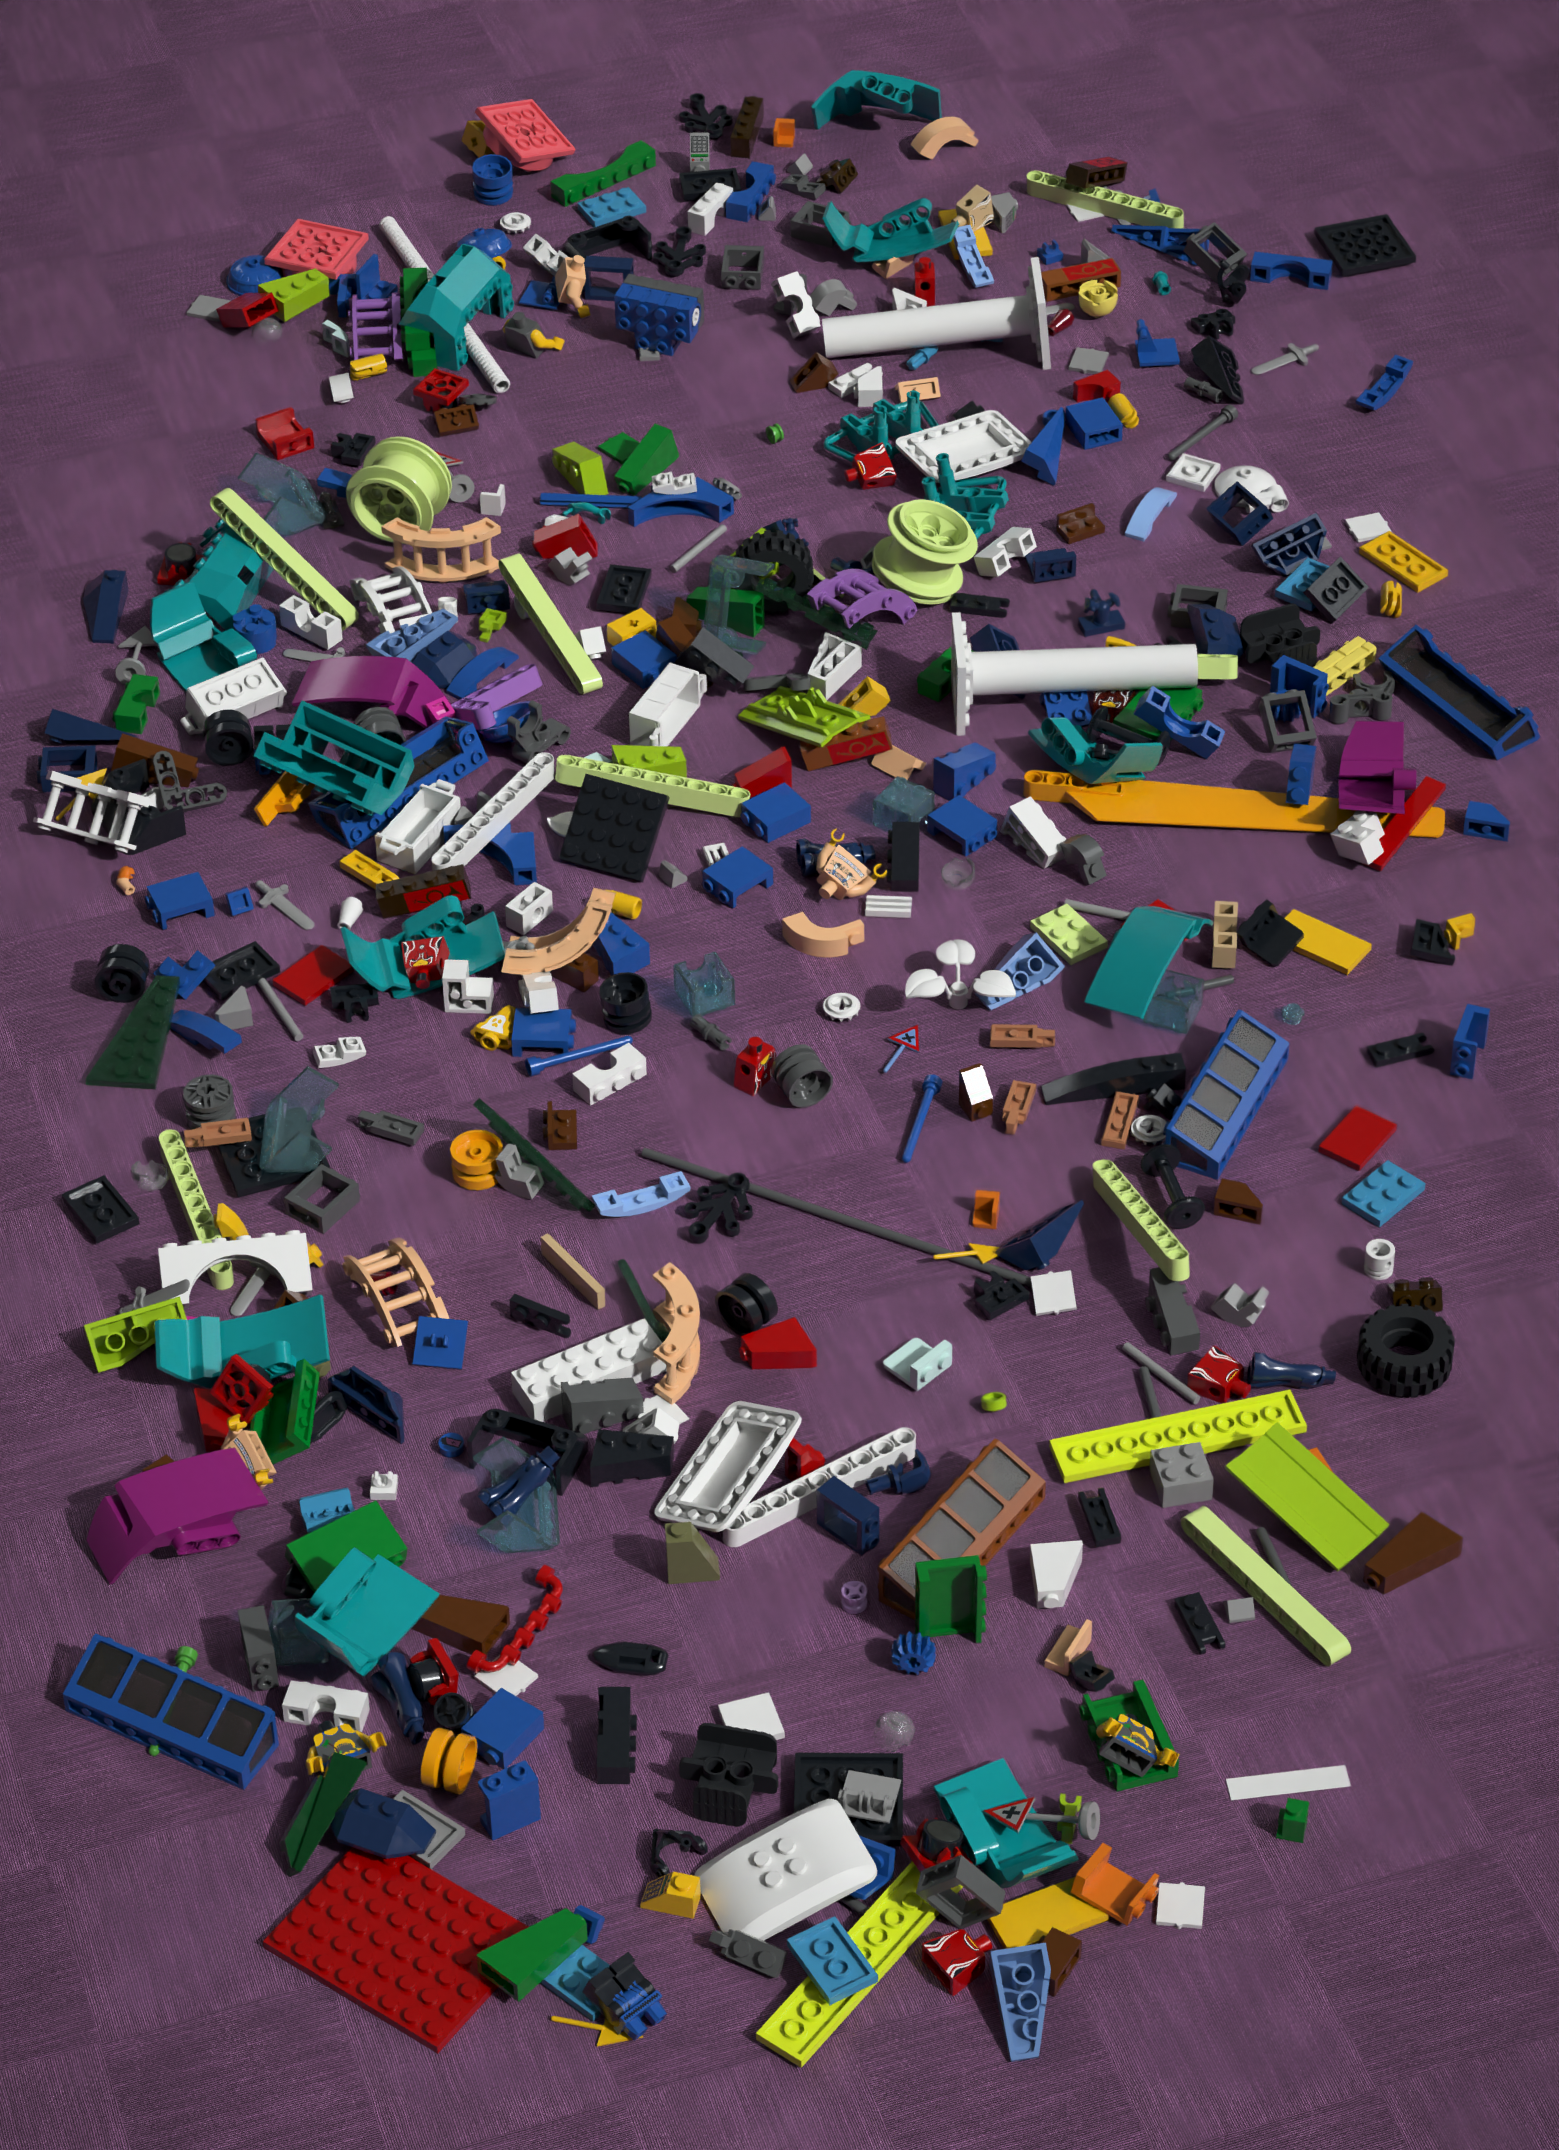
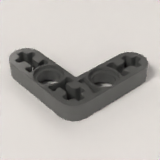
M805 673L750 677L743 683L744 690L778 688L780 686L788 687L792 691L811 688L810 677Z
M159 751L155 754L153 767L166 811L173 808L171 804L168 805L170 799L178 802L182 801V796H185L187 806H183L184 802H179L177 807L181 805L183 812L220 805L226 800L227 790L220 783L181 790L172 755L167 751ZM161 757H164L166 761L169 760L166 764L167 771L164 773L162 764L158 763ZM170 777L174 780L175 784L173 787L167 788L162 784V780ZM215 789H217L219 793L222 792V794H220V798H216L215 795L208 796V801H205L204 791H207V795L213 794ZM193 793L199 794L202 798L197 804L191 803L189 800V796Z

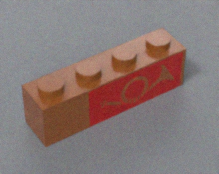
M1113 258L1041 272L1046 301L1077 296L1080 286L1091 280H1097V283L1103 284L1105 280L1113 283L1116 287L1121 286V270Z
M884 716L850 726L833 736L822 748L800 740L801 753L808 771L893 749L891 734Z

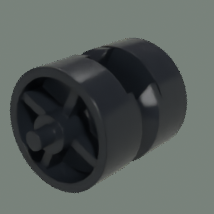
M454 1692L442 1695L434 1705L436 1720L454 1734H461V1728L476 1714L473 1705L460 1694Z

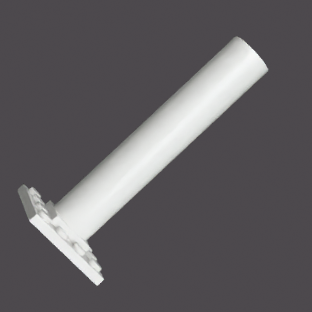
M1039 257L1031 258V266H1028L1030 283L1026 287V295L822 319L826 358L1031 335L1032 343H1036L1038 362H1042L1043 370L1051 369L1046 303Z
M961 612L952 613L951 686L957 736L965 735V727L969 726L968 710H970V704H973V695L1149 689L1151 686L1157 689L1197 687L1198 658L1196 644L971 652V644L967 643V635H963L966 634V622L961 621Z

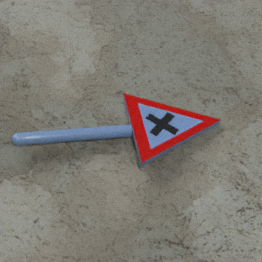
M918 1025L888 1037V1040L901 1046L885 1066L883 1072H888L905 1047L919 1053Z

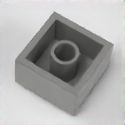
M1200 1442L1150 1451L1149 1471L1162 1508L1212 1500L1214 1479Z

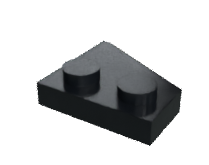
M1416 919L1410 951L1411 956L1453 966L1456 958L1454 954H1450L1448 950L1449 943L1443 936V931L1439 924Z

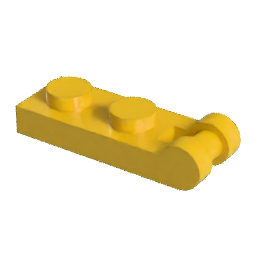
M354 850L339 861L340 868L375 890L376 884L399 879L395 873L357 850Z

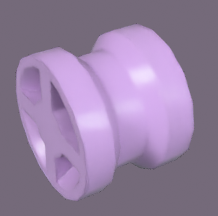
M859 1581L845 1583L841 1590L842 1608L850 1614L863 1612L867 1607L866 1585Z

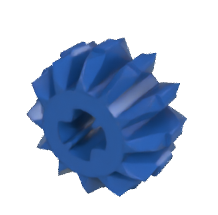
M1285 688L1283 690L1275 689V692L1271 693L1283 694L1289 690ZM1298 702L1271 706L1275 721L1282 720L1285 723L1286 720L1293 722L1294 718H1299L1301 714Z
M909 1631L907 1635L899 1634L898 1639L894 1640L892 1644L891 1659L892 1663L897 1665V1670H906L907 1674L915 1672L918 1675L920 1671L928 1672V1669L935 1662L936 1647L935 1643L930 1641V1636L922 1637L920 1632L912 1634Z

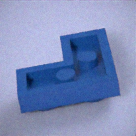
M197 950L183 967L168 956L153 974L186 1000L216 965Z

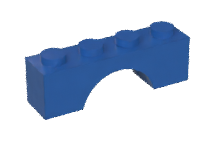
M751 162L746 170V188L748 189L732 192L726 201L727 219L748 222L755 215L756 209L762 204L764 196L768 195L771 185L775 184L776 174L774 173V165Z
M1254 252L1250 281L1270 283L1280 277H1295L1303 280L1308 288L1328 290L1333 260Z
M1151 686L1139 699L1134 715L1162 732L1168 731L1171 738L1205 759L1220 747L1225 734L1223 729L1208 720L1193 722L1181 718L1171 708V697L1156 687Z

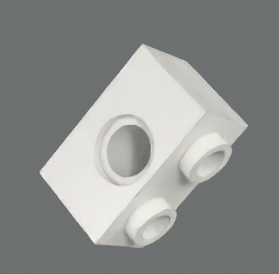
M533 882L505 905L506 926L522 935L529 932L553 912L552 891Z

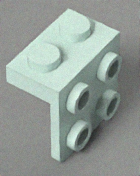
M913 1338L883 1361V1366L918 1391L952 1365V1344L947 1340H943L932 1348L921 1339Z

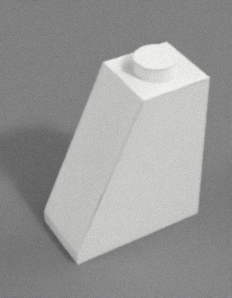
M1082 1540L1030 1544V1565L1037 1609L1064 1606L1082 1562Z

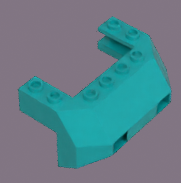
M462 244L425 285L402 317L399 325L433 333L437 366L459 371L468 360L464 327L473 319L475 314L483 307V313L491 315L497 307H500V317L505 318L513 310V285L511 284L510 274L485 252L475 246Z
M220 518L214 525L215 527H208L202 534L204 538L199 544L201 547L209 542L212 543L202 552L203 558H200L194 564L195 570L191 576L184 581L180 579L173 586V589L187 582L194 581L204 610L225 630H228L230 628L233 629V615L250 607L274 569ZM245 565L246 568L244 569L240 577H238L237 575Z
M303 700L297 709L284 740L264 732L254 754V757L261 760L259 764L280 774L284 770L298 776L296 781L307 786L309 783H313L316 785L315 790L324 794L330 791L334 793L332 798L343 803L347 799L352 802L351 807L371 816L374 812L382 815L402 794L415 767L410 749ZM328 742L345 749L339 762L323 755Z

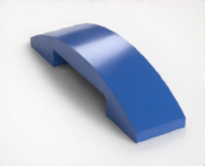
M1395 354L1386 365L1385 373L1370 390H1364L1356 400V404L1372 410H1377L1384 406L1404 382L1413 365V361Z
M495 647L482 652L462 668L448 686L446 693L458 700L477 691L476 684L499 666L506 669L519 659V655L504 647Z

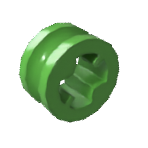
M776 423L773 426L766 427L767 438L772 444L776 443L777 440L782 441L784 439V433L779 424Z

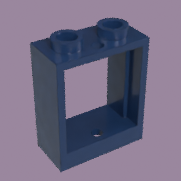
M586 256L584 263L586 281L582 290L585 292V300L615 301L614 295L619 288L591 286V271L623 273L624 282L628 274L634 275L633 258Z
M1238 481L1206 508L1212 520L1242 546L1273 520L1268 508ZM1244 499L1254 510L1233 528L1222 517Z
M96 745L43 747L42 756L38 757L40 771H37V783L42 785L43 793L51 792L52 781L46 779L49 766L85 765V770L58 771V773L74 778L96 772L98 768ZM64 785V789L61 788L60 792L76 791V788Z
M835 1476L816 1490L817 1524L861 1556L877 1546L880 1540L879 1507Z

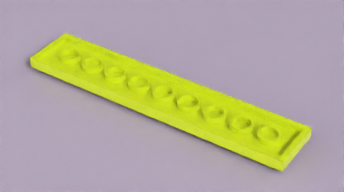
M1285 1390L1049 1440V1447L1064 1483L1149 1466L1150 1451L1154 1449L1200 1442L1204 1454L1253 1444L1276 1422L1291 1435L1305 1433L1307 1431V1424L1291 1390Z
M913 1861L847 1932L878 1974V1982L939 1915L935 1908L916 1894L921 1873ZM958 1885L950 1889L957 1894L963 1886ZM807 1976L756 2032V2040L802 2068L877 1983L829 2006L810 1977Z

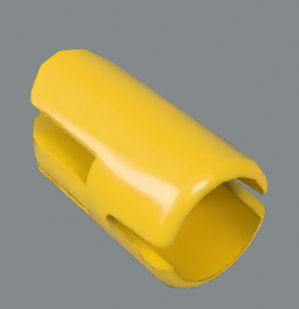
M379 353L350 361V378L356 381L386 373L387 363L384 355Z
M1120 393L1113 395L1109 399L1108 405L1126 428H1135L1139 422L1135 408L1125 395Z
M1387 581L1381 586V614L1385 612V615L1391 616L1394 612V618L1401 616L1402 587L1398 582H1396V588L1393 581Z
M606 890L616 893L611 909L613 914L631 919L638 918L642 909V900L640 898L614 890Z

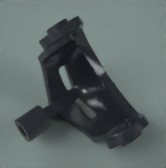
M1223 259L1219 263L1221 268L1217 274L1222 301L1238 304L1246 292L1247 287L1244 282L1248 278L1250 270L1246 265H1238L1223 282L1222 275L1230 266Z
M656 1828L653 1830L650 1859L651 1869L658 1878L670 1873L668 1866L659 1854L662 1848L671 1843H678L682 1852H688L692 1846L702 1855L708 1852V1847L700 1836H694L690 1831Z

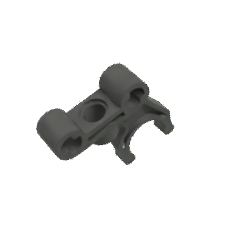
M1385 671L1383 684L1369 685L1362 682L1360 674H1353L1352 685L1355 689L1349 694L1334 695L1330 698L1329 719L1333 723L1342 724L1347 722L1350 717L1373 716L1377 720H1387L1392 716V694L1395 690V680L1392 677V672Z
M533 700L528 704L530 714L522 728H520V721L512 716L507 719L508 735L516 743L512 755L525 764L529 763L537 754L542 753L555 742L560 745L566 743L571 734V729L553 718L542 721V705Z

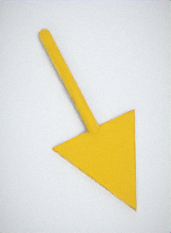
M107 768L77 778L82 780V785L88 786V783L102 785ZM89 792V794H88V796H89L92 800L94 799V797H95V795H96V794L90 793V792ZM76 797L56 817L57 821L73 807Z
M968 1243L972 1251L937 1254L933 1256V1259L976 1255L980 1262L984 1264L998 1256L995 1251L1000 1247Z
M551 2016V2021L600 2030L601 2033L597 2047L633 2040L625 2031L618 2034L614 2030V2026L606 2018L604 2024L599 2025Z

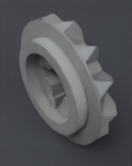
M721 477L713 479L712 483L715 487L731 495L734 499L738 500L742 497L741 490Z

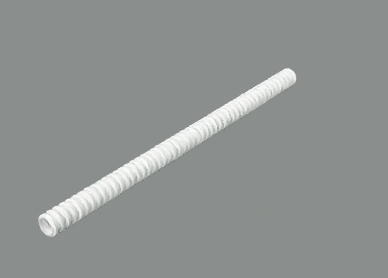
M390 216L384 217L379 224L381 231L408 268L427 267L429 282L434 276L430 268L395 219ZM468 323L464 327L466 351L494 391L504 393L510 387L509 379Z

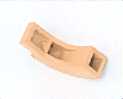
M943 117L925 126L910 145L919 154L933 160L939 149L949 141L961 140L975 147L979 140L974 136L975 132L962 119Z
M803 912L782 919L783 937L793 948L807 955L825 958L843 956L848 954V947L864 942V924L860 919L834 928H824L813 924Z

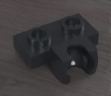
M1218 309L1216 312L1200 314L1198 317L1191 318V326L1199 333L1210 331V335L1214 339H1220L1219 334L1221 333L1229 336L1233 335L1235 316L1227 309Z
M338 433V442L331 443V454L333 458L341 459V463L361 466L366 454L376 443L375 436L356 433L352 438L351 435Z
M369 983L330 987L333 1009L343 1008L345 1010L347 1023L352 1022V1016L356 1014L361 1015L364 1021H368V1006L379 1005L377 989Z
M990 1271V1276L992 1277L990 1282L986 1283L979 1278L975 1279L974 1293L978 1297L975 1299V1307L989 1320L1029 1299V1291L1015 1278L1004 1283V1279L998 1273Z

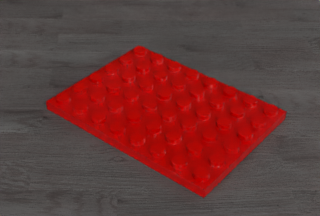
M352 1847L263 1940V1948L438 2054L498 1988L478 1972L477 1954L529 1926L408 1855L385 1859Z

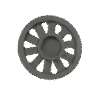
M486 394L460 395L459 402L463 404L489 405L496 404L497 397Z

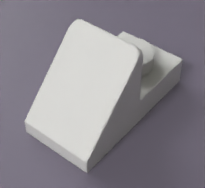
M897 288L892 289L893 311L927 307L926 300Z

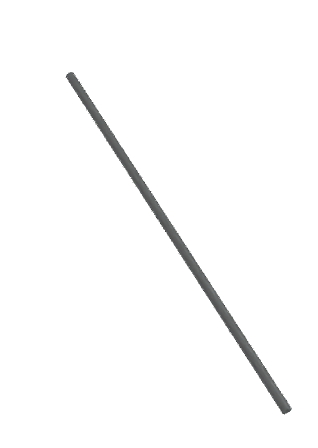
M648 1148L642 1150V1157L719 1183H726L729 1175ZM750 1183V1188L747 1191L933 1255L955 1252ZM970 1256L945 1258L989 1274L990 1271H995L1004 1279L1012 1280L1015 1278L1020 1284L1032 1288L1031 1277L987 1262L982 1264L980 1260Z

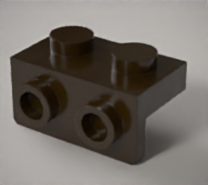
M850 158L841 161L837 159L829 163L827 170L820 174V178L815 183H823L825 187L834 185L838 194H840L857 177L858 172Z
M1423 1277L1416 1282L1399 1279L1395 1280L1392 1284H1387L1388 1294L1392 1298L1395 1307L1401 1304H1408L1411 1307H1415V1305L1422 1306L1426 1311L1428 1309L1433 1312L1443 1310L1442 1287L1433 1278Z

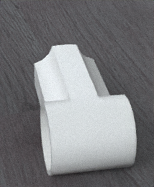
M1272 485L1265 492L1253 494L1273 512L1284 511L1289 505L1283 488L1280 485ZM1244 500L1247 513H1251L1254 508Z
M454 597L438 598V610L445 609L458 617L457 599Z

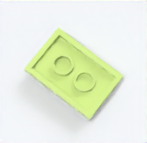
M1068 904L1030 921V928L1037 932L1070 965L1108 948V941Z

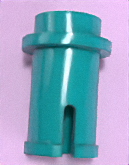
M1162 271L1156 272L1152 279L1153 283L1157 285L1161 295L1169 294L1171 287L1167 281V274Z

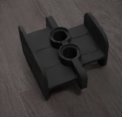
M1287 604L1245 617L1241 622L1240 637L1243 649L1246 650V660L1249 663L1267 660L1274 664L1280 657L1285 655L1314 667L1317 660L1316 645L1320 642V630L1317 626L1306 628L1299 619V607L1296 604Z
M714 1723L701 1724L697 1730V1742L692 1758L683 1757L679 1763V1775L681 1778L698 1781V1786L693 1791V1812L695 1816L702 1821L735 1827L744 1825L747 1820V1808L752 1791L775 1794L777 1792L778 1775L772 1772L777 1763V1741L774 1736L762 1731L758 1732L756 1730Z

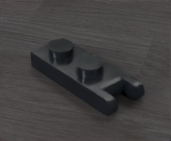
M954 593L950 612L1005 618L1007 610L1000 607H1009L1010 600L986 595Z
M1418 1033L1367 1046V1054L1375 1067L1379 1068L1431 1055L1435 1049L1432 1045L1422 1046L1421 1043L1427 1040V1036L1425 1033Z
M515 1293L510 1298V1315L512 1318L563 1338L571 1336V1330L562 1326V1324L567 1325L570 1323V1316L568 1314Z
M1098 1488V1496L1086 1498L1084 1491L1078 1492V1499L1096 1548L1121 1543V1534L1104 1488Z
M1199 1592L1175 1598L1174 1606L1200 1655L1206 1653L1205 1645L1216 1642L1219 1649L1226 1648L1225 1641Z

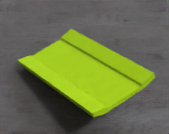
M783 686L778 687L776 691L757 702L749 704L738 715L740 720L821 748L833 736L857 722L860 723L871 719L868 714L827 701L819 689L814 691V687L810 688L807 694L799 691H792Z
M1278 1422L1242 1454L1225 1465V1469L1337 1572L1377 1539L1390 1525Z

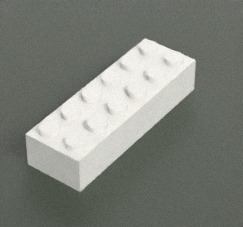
M644 1318L511 1372L512 1393L530 1418L542 1422L563 1414L561 1382H568L569 1385H579L582 1381L586 1380L594 1384L603 1383L604 1379L633 1378L635 1384L666 1372V1364L653 1355V1351L662 1342Z

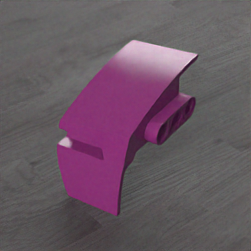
M347 656L311 661L292 704L294 707L299 706L302 700L309 704L336 701L382 703L380 707L390 709L396 716H407L426 729L433 724L425 707L426 704L445 695L426 674L406 658Z
M1355 722L1341 757L1339 809L1405 814V790H1416V768H1404V722Z
M236 1448L218 1450L165 1464L118 1481L114 1485L118 1494L105 1496L99 1504L89 1528L87 1542L108 1583L114 1584L136 1557L148 1554L159 1547L173 1545L178 1555H187L227 1548L236 1544L241 1538L232 1520L236 1512L267 1506L269 1502Z

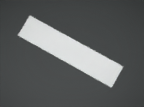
M1345 1765L1226 1779L1231 1800L1351 1786Z

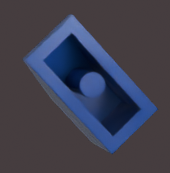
M1469 801L1463 835L1508 842L1510 821L1492 804Z

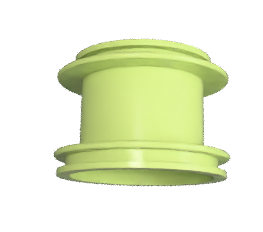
M390 437L378 442L366 454L363 468L356 471L348 481L346 498L353 516L366 531L377 538L393 543V539L382 533L381 526L398 517L405 522L419 526L420 530L429 531L432 527L434 516L444 509L449 500L452 480L445 462L429 446L408 437Z
M919 499L896 505L891 509L887 517L888 528L892 536L881 539L875 545L873 551L872 569L874 574L886 588L896 589L905 593L913 602L941 604L951 600L953 594L961 588L963 583V573L959 563L970 560L976 554L978 548L977 538L969 523L954 509L931 500Z

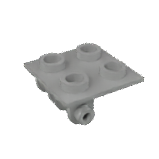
M848 1770L843 1790L840 1789L838 1794L839 1803L847 1816L890 1824L901 1780Z

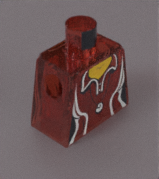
M1136 689L1094 691L1093 715L1097 709L1103 706L1107 707V722L1113 723L1115 717L1136 696Z

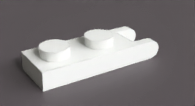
M866 363L828 382V389L841 398L854 392V387H858V378L871 371L872 365Z

